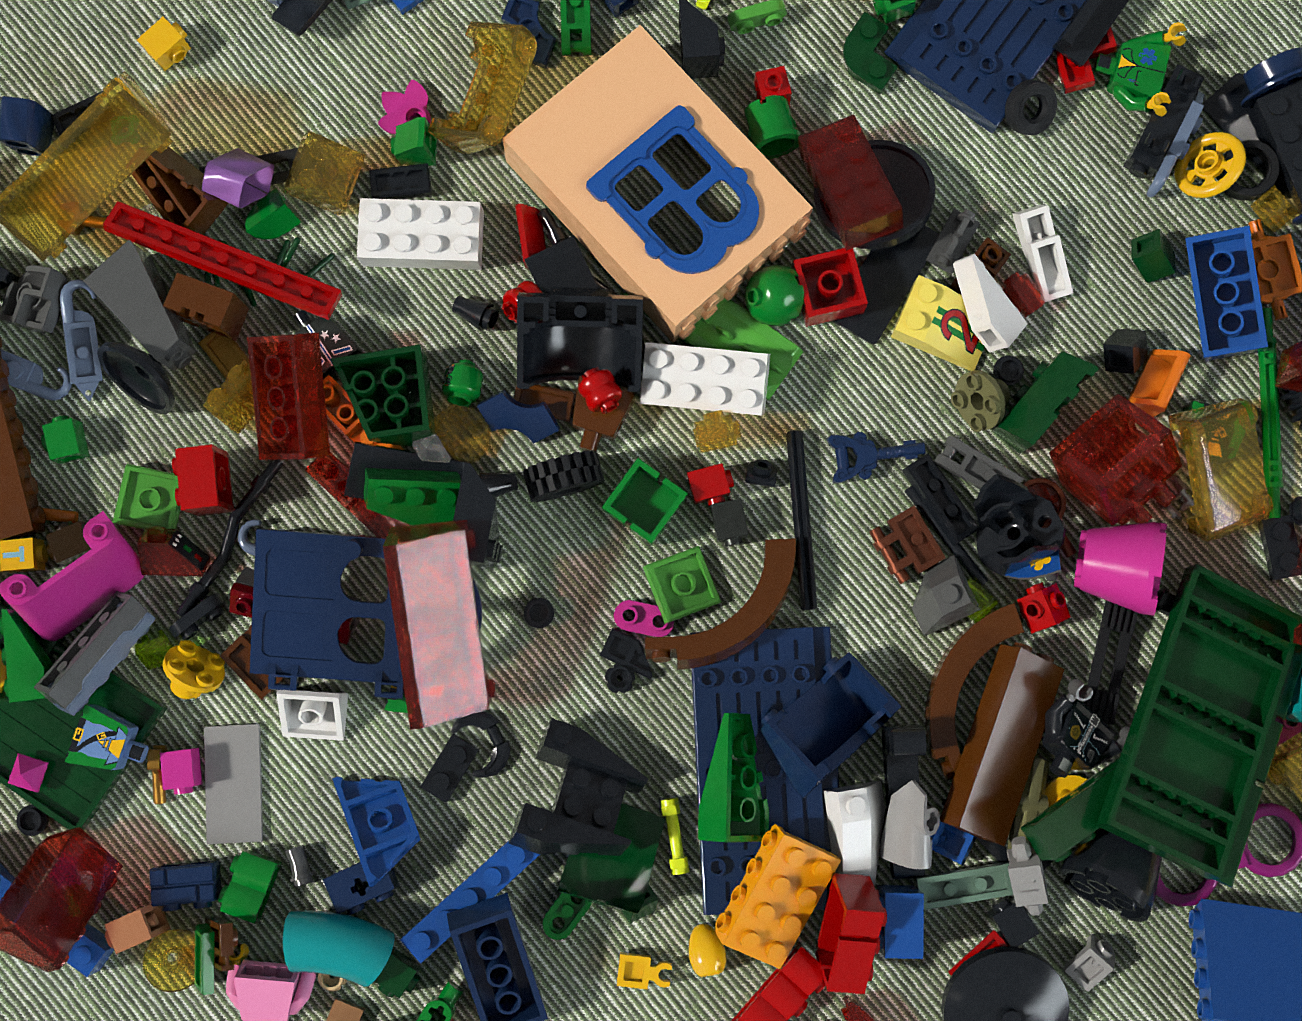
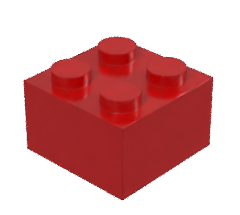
M853 246L793 260L791 268L797 272L798 276H795L798 285H803L804 304L801 312L805 327L864 313L868 301Z
M212 444L175 449L176 457L172 459V469L174 475L178 476L179 487L175 489V500L177 505L181 507V510L197 516L233 512L234 504L228 452Z

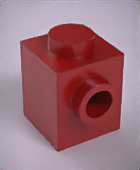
M723 463L687 472L694 505L707 502L708 506H711V504L726 502L725 497L730 495L729 488L734 487L730 469L724 470Z

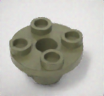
M973 370L963 374L957 381L955 392L951 395L952 405L958 409L962 418L975 432L989 430L999 425L1005 414V405L1010 400L1008 385L1004 381L994 379L988 373L980 370Z

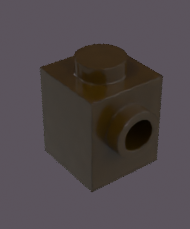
M64 522L55 526L54 532L46 535L49 543L46 545V549L53 561H56L57 564L70 565L91 550L83 537V529L86 522Z

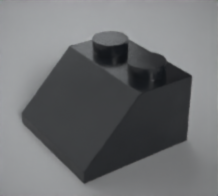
M679 0V35L682 69L691 79L718 77L719 66H724V36L719 37L718 26L687 0Z

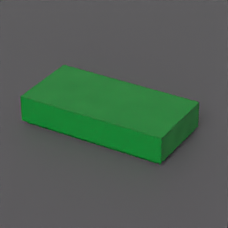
M208 923L196 924L194 985L202 995L214 994L215 932Z

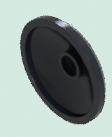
M106 342L99 347L97 355L100 364L111 380L126 395L144 408L158 414H168L174 408L175 395L170 380L162 368V364L155 360L151 354L120 342Z

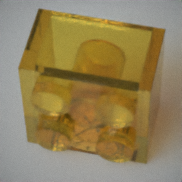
M308 131L302 137L282 192L339 216L347 209L366 155L312 131Z

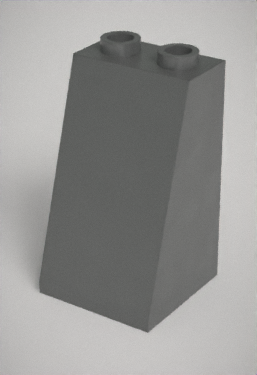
M129 239L83 281L155 360L173 371L182 369L191 362L192 355L196 352V349L183 322L163 307L168 291L153 259Z

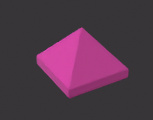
M18 753L8 784L38 793L49 762Z

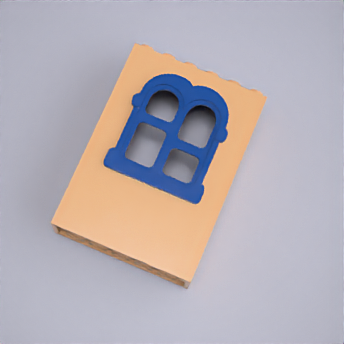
M641 25L503 137L505 159L510 167L628 295L643 296V311L672 342H675L679 337L682 340L687 338L695 330V323L701 318L704 320L709 319L718 310L716 305L724 298L727 301L731 300L740 291L741 288L739 286L746 279L749 280L768 260L772 263L775 262L785 252L784 247L790 241L794 244L797 243L807 233L805 228L811 222L809 218L813 207ZM677 134L682 135L711 167L710 172L688 190L682 189L653 158V153ZM643 166L663 187V191L643 209L636 211L615 190V185L636 167ZM721 180L725 181L734 190L741 204L738 215L728 222L712 220L696 204V200ZM670 202H677L702 230V245L691 254L682 255L672 251L648 225V221Z

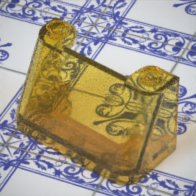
M470 21L465 36L473 39L475 51H471L469 57L476 61L478 66L459 114L448 111L446 119L433 118L428 129L430 134L454 151L469 155L495 147L501 143L537 51L535 36L523 25Z
M1237 398L1169 415L1170 430H1178L1182 441H1178V446L1185 450L1194 505L1189 507L1190 512L1195 514V516L1186 518L1188 532L1209 542L1226 537L1268 518L1270 511L1273 509V503L1266 489L1255 424L1258 421L1255 406L1253 404L1250 405L1244 399Z

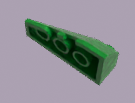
M724 713L699 805L698 840L761 842L764 834L769 831V807L767 799H762L759 783L763 782L762 771H757L754 756L757 752V746L750 714Z

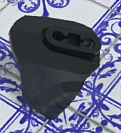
M1000 474L992 476L981 487L977 499L973 502L977 524L980 528L977 530L976 543L980 560L990 570L1001 576L1012 573L1052 555L1064 544L1066 529L1051 501L1033 494L1023 484ZM1046 520H1052L1048 528H1041Z

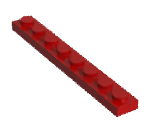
M119 201L116 202L103 223L106 232L126 240L130 239L136 244L327 320L330 319L342 297V292L338 288Z

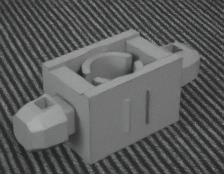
M1015 837L1011 842L1012 849H1007V856L1009 860L1008 872L1016 907L1024 906L1026 912L1031 916L1040 915L1043 911V904H1048L1047 884L1042 861L1026 837Z

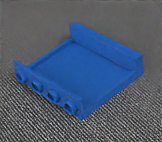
M1201 898L1196 907L1190 911L1188 924L1193 929L1194 936L1191 954L1193 958H1196L1197 966L1194 974V985L1196 988H1199L1198 1018L1202 1019V1021H1302V913Z

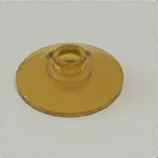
M174 929L158 935L151 941L145 950L142 966L146 979L153 987L165 992H178L194 984V933L183 929ZM171 953L179 954L178 959L173 962L168 961V956Z

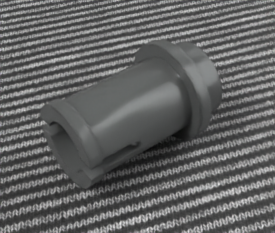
M305 845L286 850L285 854L287 855L293 877L290 879V882L294 881L295 887L314 882L312 876L315 873L310 870Z

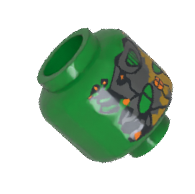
M459 360L457 363H452L446 367L442 393L449 403L455 406L467 407L479 399L484 375L472 361Z

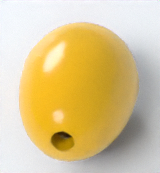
M709 924L695 926L689 939V960L694 972L700 977L720 974L726 967L725 947L716 935L715 929Z

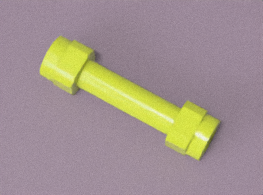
M678 797L660 800L662 816H666L672 858H669L671 875L689 873L688 857L684 856L678 814L681 813Z

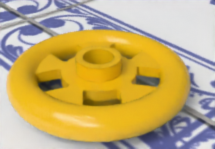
M1208 133L1190 143V148L1182 160L1177 159L1174 169L1175 181L1182 192L1195 198H1208L1226 191L1237 181L1245 167L1246 151L1242 142L1230 133ZM1216 144L1215 151L1205 150V147ZM1231 150L1233 158L1226 161L1223 154ZM1190 160H1195L1194 170H1187ZM1223 170H1226L1228 173L1216 182L1214 178L1219 176ZM1196 177L1205 180L1201 186L1192 184Z

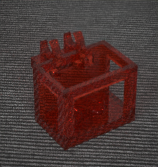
M1120 394L1114 396L1049 452L1063 488L1112 526L1116 523L1125 525L1131 519L1136 523H1147L1152 519V515L1143 507L1145 503L1153 498L1164 507H1167L1176 498L1168 489L1166 480L1182 467L1172 431ZM1135 423L1140 425L1142 428H1144L1151 434L1147 436L1141 431H1139L1136 428Z

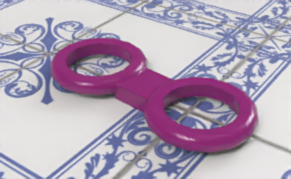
M1272 802L1258 804L1253 823L1263 816L1273 815L1279 817L1291 830L1293 840L1291 851L1285 859L1278 863L1264 864L1252 856L1246 842L1238 869L1246 867L1254 874L1268 878L1284 876L1296 869L1302 861V822L1299 817L1286 806ZM1159 873L1156 895L1168 904L1179 907L1198 904L1201 898L1207 899L1216 888L1218 881L1203 878L1198 888L1189 893L1179 894L1172 892L1164 885Z

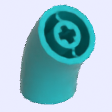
M291 911L285 919L283 929V952L289 971L293 973L308 972L331 975L349 980L363 987H368L380 975L391 955L395 941L393 931L361 918L327 911Z

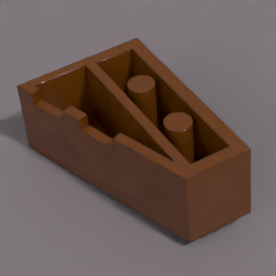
M169 146L141 149L128 167L132 176L164 220L202 235L205 234L229 204L202 191L204 174Z

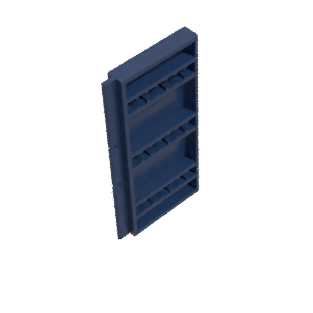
M923 0L884 53L898 63V68L993 134L1005 118V105L1011 91L1019 83L1033 80L1056 50L1053 48V45L1085 0Z
M830 627L766 629L751 644L736 654L713 664L691 669L698 816L700 801L724 713L750 714L757 746V752L754 756L757 771H762L763 782L759 783L762 799H767L769 807V830L774 824H777L785 832L831 852L823 790L839 788L838 768L805 798H802L793 788L761 732L764 726L761 720L771 710L775 708L779 712L789 707L826 673L823 667L832 659ZM700 840L703 915H719L724 913L731 901L732 891L741 883L746 874V867L749 861L756 856L761 847V842H715ZM832 878L814 910H825Z

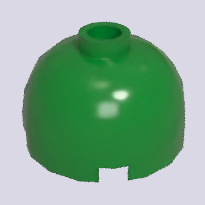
M770 265L755 272L748 280L745 288V303L750 315L762 324L785 326L790 324L788 322L791 319H796L800 315L804 304L803 285H798L795 276H798L797 272L785 265Z

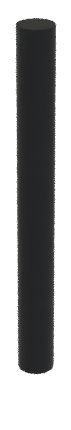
M913 486L904 491L952 554L956 556L959 563L976 585L981 587L989 580L960 543L954 546L951 544Z

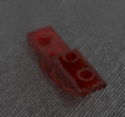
M324 448L305 469L376 537L407 539L415 530L408 523L368 510L364 499L344 496L349 468L327 448Z

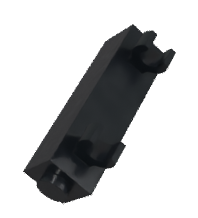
M1179 64L1168 75L1161 92L1169 95L1171 103L1160 104L1165 106L1167 113L1164 116H1158L1153 109L1150 111L1123 167L1129 169L1133 176L1150 179L1159 170L1205 78L1204 76Z

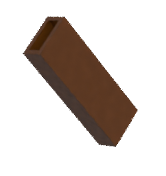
M1014 642L1013 646L1002 644L999 646L940 816V822L1002 846L1006 844L1045 729V713L1053 705L1065 670L1053 664L1054 658L1041 653H1036L1035 655L1031 653L1032 647L1019 642Z

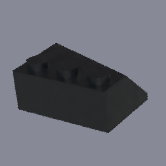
M464 463L446 556L460 560L463 564L494 569L495 563H500L503 545L499 543L496 500L473 466L469 463Z

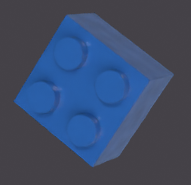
M877 885L880 902L887 911L886 926L881 927L879 935L880 953L884 958L923 959L924 893L914 885Z

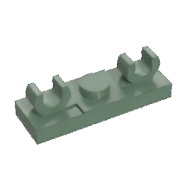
M1002 862L916 877V886L924 893V910L1013 895L1008 872L1009 863Z

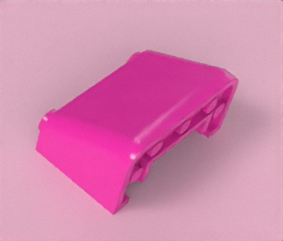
M104 511L90 519L83 529V537L91 550L39 587L28 576L23 574H14L0 583V595L44 640L57 641L98 613L116 591L127 592L145 576L146 567L143 561Z

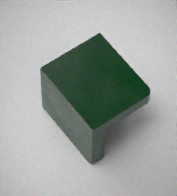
M1160 229L1131 240L1132 261L1147 283L1176 273L1175 253Z

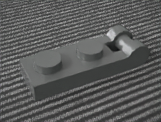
M948 436L944 443L946 446L942 454H938L934 460L937 466L953 473L979 490L996 474L1008 477L1019 483H1022L1024 479L953 436ZM956 453L965 456L960 464L952 460Z

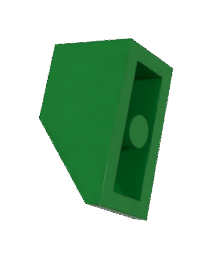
M418 117L396 126V136L391 138V153L401 165L428 163L429 166H436L438 137L426 117Z

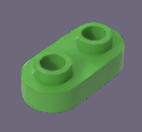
M769 0L737 9L728 15L727 20L731 31L738 32V34H746L758 26L766 24V26L771 27L780 24L783 21V17L786 16L787 10L783 0Z

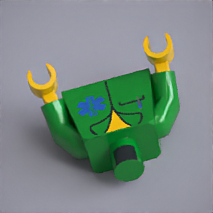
M1177 22L1169 27L1168 32L1163 30L1129 39L1120 45L1114 57L1100 53L1097 57L1094 71L1110 75L1106 90L1108 93L1113 94V97L1127 111L1150 112L1153 109L1156 115L1164 116L1167 110L1165 106L1160 104L1171 103L1169 95L1161 92L1172 47L1168 44L1172 41L1176 46L1184 45L1186 42L1185 36H1175L1178 32L1186 31L1187 28L1183 23Z

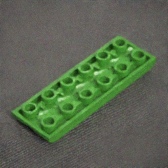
M724 298L716 305L718 310L709 319L704 320L701 318L695 323V330L682 341L694 347L771 354L766 399L769 401L803 351L770 326L757 321L740 305L732 300L727 301Z

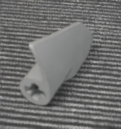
M911 780L891 795L879 856L889 862L907 868L928 869L932 867L931 836L938 830L940 813L935 807L927 806V794L915 780Z

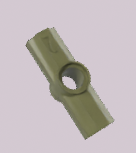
M1034 758L1010 829L1007 849H1012L1011 842L1013 838L1026 837L1020 827L1049 807L1048 797L1045 795L1049 761Z

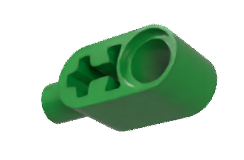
M448 981L441 993L429 1001L416 1021H430L439 1006H442L444 1011L437 1021H450L455 1013V1004L464 990L456 983Z

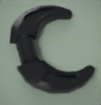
M478 710L467 712L460 716L453 724L451 732L455 734L467 725L476 726L482 730L487 729V733L496 748L492 749L493 753L489 764L482 769L472 772L475 777L487 778L496 775L506 766L511 749L509 741L505 742L499 727L496 725L499 721L492 714Z

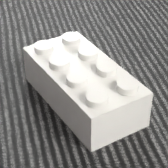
M360 198L357 258L363 266L482 270L484 210L480 202Z
M646 342L640 404L762 416L765 414L771 354Z

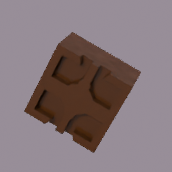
M178 272L163 304V307L180 321L195 327L201 326L209 332L215 330L216 334L234 341L237 340L249 308L233 292Z

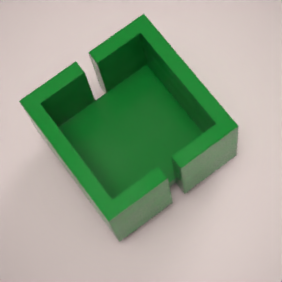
M637 458L604 503L602 510L623 526H626L628 522L631 523L630 531L653 546L687 499L688 493L666 477L662 481V485L657 483L661 478L660 473Z

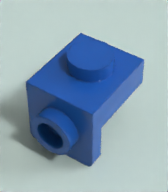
M940 822L938 830L931 836L933 851L962 866L976 840L975 836L943 822Z

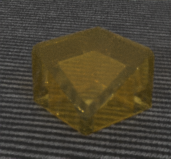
M1275 185L1250 205L1272 232H1276L1299 214Z

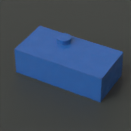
M1244 226L1185 238L1205 361L1268 351L1250 227Z

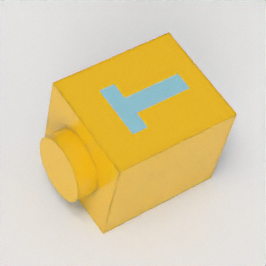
M23 538L0 541V572L18 573L46 570L45 563L48 561L49 554L44 540Z

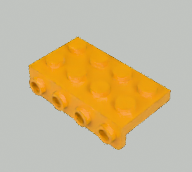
M774 824L764 834L761 847L756 856L749 861L746 867V874L741 883L732 891L731 901L726 910L717 918L715 933L721 943L781 969L830 882L833 873H835L841 859L831 852L785 832L781 826Z

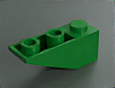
M1 609L0 632L4 636V648L2 649L1 657L4 666H6L7 679L4 682V691L6 696L9 697V703L45 700L46 698L34 686L53 666V663L23 618L15 610Z

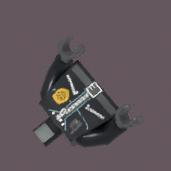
M1079 679L1071 680L1068 684L1069 693L1063 694L1045 713V734L1042 743L1055 756L1050 766V771L1063 778L1067 777L1070 770H1091L1121 753L1130 726L1123 727L1120 730L1119 738L1115 740L1116 733L1083 703V701H1087L1092 697L1093 689L1088 685H1084Z

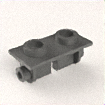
M953 209L926 261L952 275L954 272L953 263L961 259L980 224L974 220L975 213L967 209L963 213Z

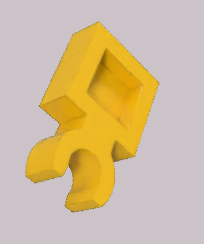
M620 952L617 986L648 990V982L651 980L660 987H669L670 980L660 978L659 972L662 969L672 970V963L661 961L656 965H650L651 955Z

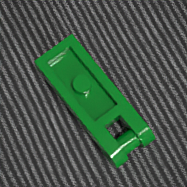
M560 0L562 56H571V53L580 52L583 55H592L590 0ZM582 33V40H571V34Z

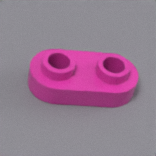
M627 600L621 602L614 611L615 623L625 631L653 637H664L672 631L674 621L664 624L660 628L653 625V619L656 616H662L656 605ZM626 610H632L635 613V618L632 621L624 620L623 613Z

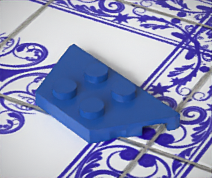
M334 777L332 780L369 888L374 887L421 840L400 781L384 780L377 782L373 779L362 778L361 781H346L342 777Z

